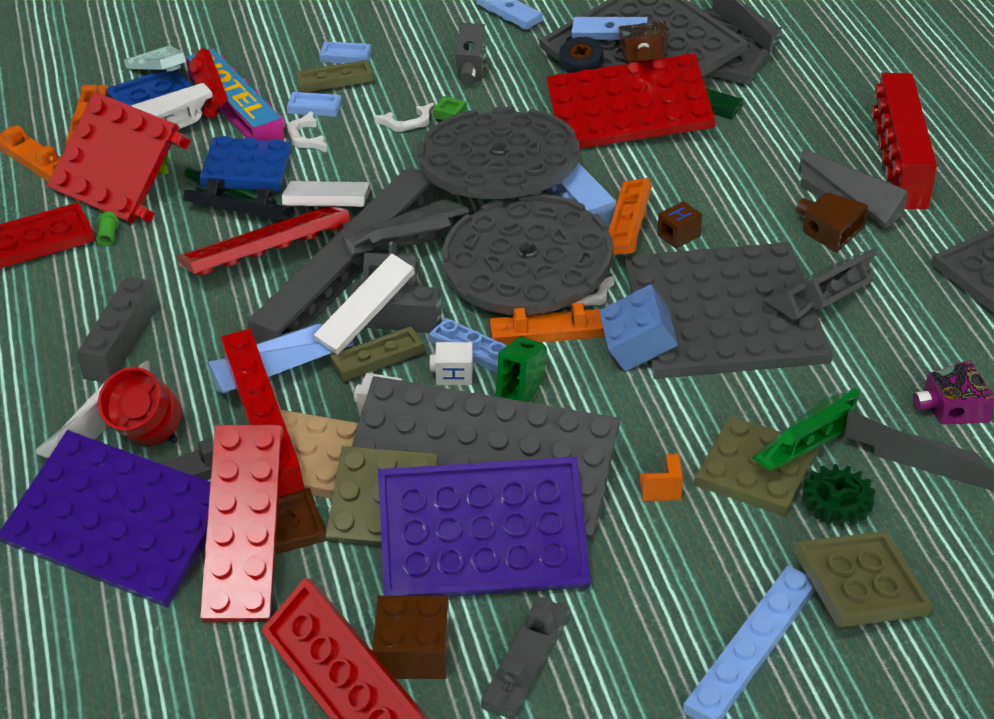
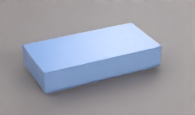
M325 41L319 58L320 62L351 63L368 60L369 62L372 47L371 44Z
M292 92L286 106L287 113L307 115L309 111H312L313 115L337 117L342 99L341 95Z

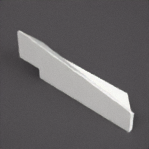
M200 83L131 106L173 122L181 129L200 119L202 115L200 109L206 99L212 98L213 94L204 83Z
M148 360L138 366L151 372ZM103 384L59 431L36 449L38 455L49 458L67 430L95 440L106 429L108 425L103 421L98 410V397Z

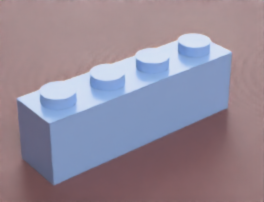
M579 162L573 172L562 183L546 189L549 195L569 198L584 204L585 210L593 215L597 213L607 226L610 225L616 207V200Z

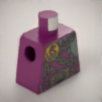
M970 360L930 372L927 375L924 391L913 394V405L917 411L931 409L938 422L943 425L988 423L991 421L994 409V396Z

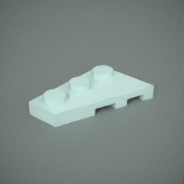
M170 45L124 59L126 69H166L167 72L181 68L180 64L186 62L184 52Z

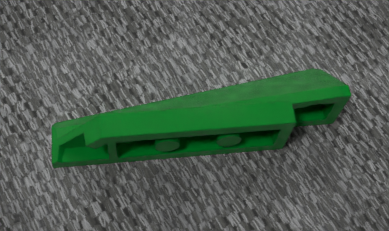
M855 388L822 399L754 454L752 459L769 471H773L843 434L846 428L849 411L854 412L861 391Z

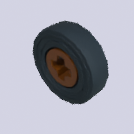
M589 37L573 38L566 41L560 47L559 62L568 73L598 69L603 63V48L595 39Z

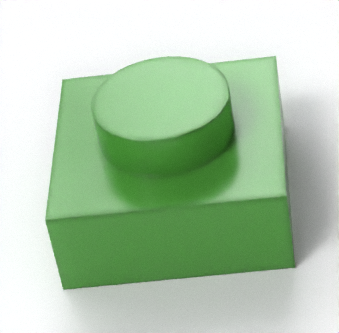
M444 96L433 108V118L445 120L466 112L467 102Z

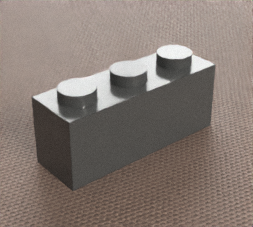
M354 281L353 286H352V289H351L350 296H351L364 282ZM404 285L364 328L399 331L411 326L415 332L430 333L440 324L442 315L441 289Z

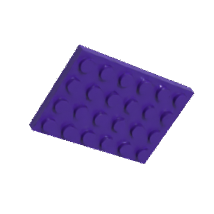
M67 430L0 530V541L167 608L206 544L211 482Z
M577 456L378 469L384 595L453 597L590 587Z

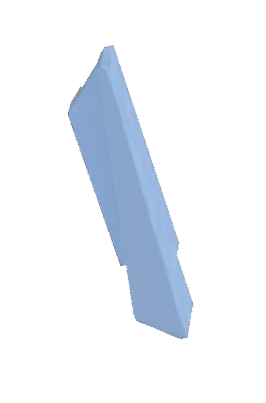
M316 323L257 343L256 345L267 376H272L333 353L315 340L314 334L322 325ZM353 340L345 348L354 345ZM226 358L207 362L216 391L225 393L236 389Z

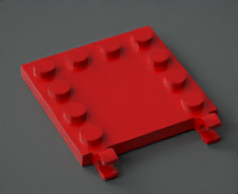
M93 92L47 187L103 212H113L117 218L133 224L136 217L151 223L156 213L148 210L142 204L171 145L173 144L187 150L191 140L179 133L180 127L173 122Z

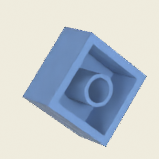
M652 284L599 310L608 350L625 372L678 346L668 306Z

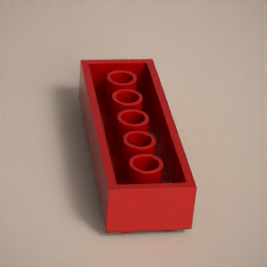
M881 73L880 83L875 85L877 104L872 105L871 117L872 120H876L875 135H879L878 149L882 151V166H886L885 180L907 191L905 209H929L937 163L913 73Z

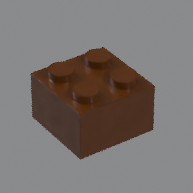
M378 595L373 653L395 679L447 678L450 628L448 596Z

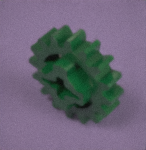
M833 464L832 470H828L823 465L820 466L819 473L812 470L809 479L805 478L802 501L806 502V511L815 510L814 518L817 520L822 516L825 517L827 525H830L833 520L838 521L840 527L844 526L845 521L856 525L858 517L866 520L868 512L873 510L875 489L870 488L871 480H862L863 472L861 471L855 474L851 473V466H846L844 470H839L838 465Z

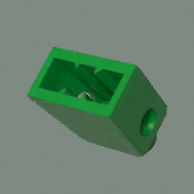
M517 337L498 353L495 397L524 402L530 401L544 379L547 355L545 344L524 337Z

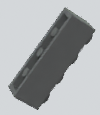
M132 277L124 278L77 351L83 379L105 382L111 375L120 370L158 308L153 281Z

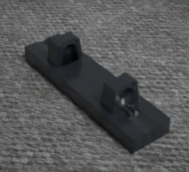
M209 178L206 190L199 188L184 190L183 201L281 221L293 218L294 214L293 207L273 204L274 189L259 188L256 200L224 194L225 180Z

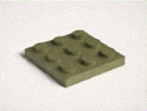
M730 416L698 470L694 486L786 517L819 453V446L783 466L769 471L754 461L752 456L781 432Z
M342 446L325 536L327 541L382 546L378 469L435 466L439 464L438 454Z
M886 531L796 542L793 552L838 628L930 615L933 604Z

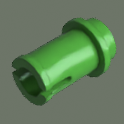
M106 211L97 218L99 228L96 241L101 246L113 244L115 229L119 226V219L116 214Z

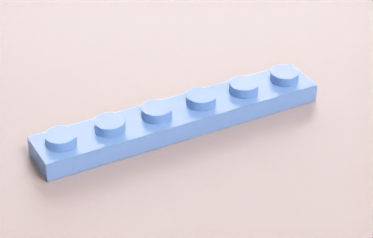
M787 565L683 705L684 714L694 719L724 718L816 591L807 574Z

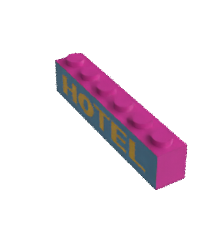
M213 48L209 49L228 97L225 105L219 107V110L246 138L267 141L273 139L283 140L285 122L282 115L277 114L272 109L268 101L265 102L260 97L258 91L254 90L247 80L242 78L236 69L226 62L223 56H220ZM194 54L186 57L189 79L196 85L189 67V63L196 55Z

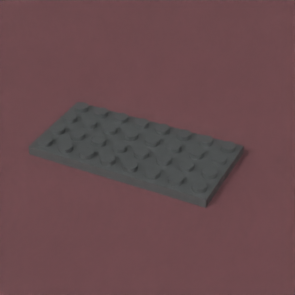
M373 376L351 447L434 453L439 456L438 465L577 456L585 534L587 540L593 541L620 426V418Z

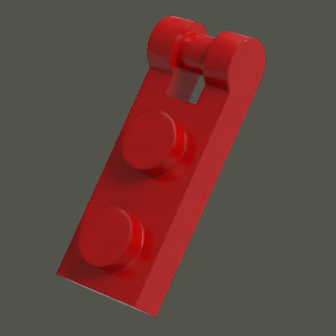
M200 48L189 63V67L196 85L204 83L213 94L212 98L206 99L202 108L203 114L213 119L218 114L219 107L225 105L228 97L210 50Z

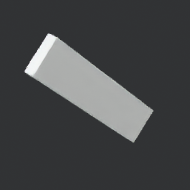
M391 253L314 334L315 340L338 355L415 274L414 267Z

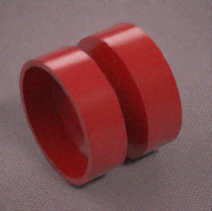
M127 367L115 372L103 384L98 397V410L103 421L139 446H154L164 442L175 432L180 423L182 407L179 397L166 384L144 368Z

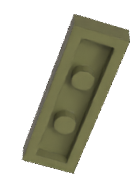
M368 60L296 71L295 77L300 92L314 93L318 90L338 89L341 86L361 85L365 82L373 81V72Z
M410 326L343 350L338 355L332 354L330 355V361L341 380L345 382L425 352L423 341Z

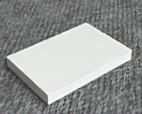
M290 181L282 194V205L363 207L370 193V182Z

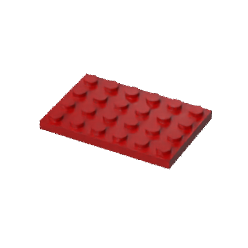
M695 53L546 77L553 115L565 121L573 128L575 136L579 140L580 149L715 127V117Z

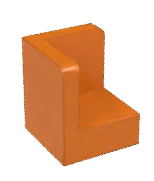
M666 454L664 473H645L639 475L642 502L681 500L683 475L679 454Z

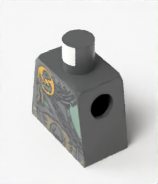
M460 23L456 49L457 78L465 84H471L474 81H481L483 79L487 60L485 24ZM468 43L475 44V49L469 51Z

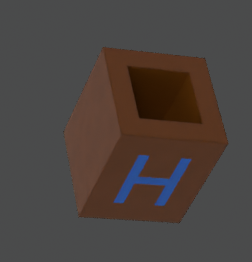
M684 201L670 207L658 215L657 236L675 249L701 236L702 213Z

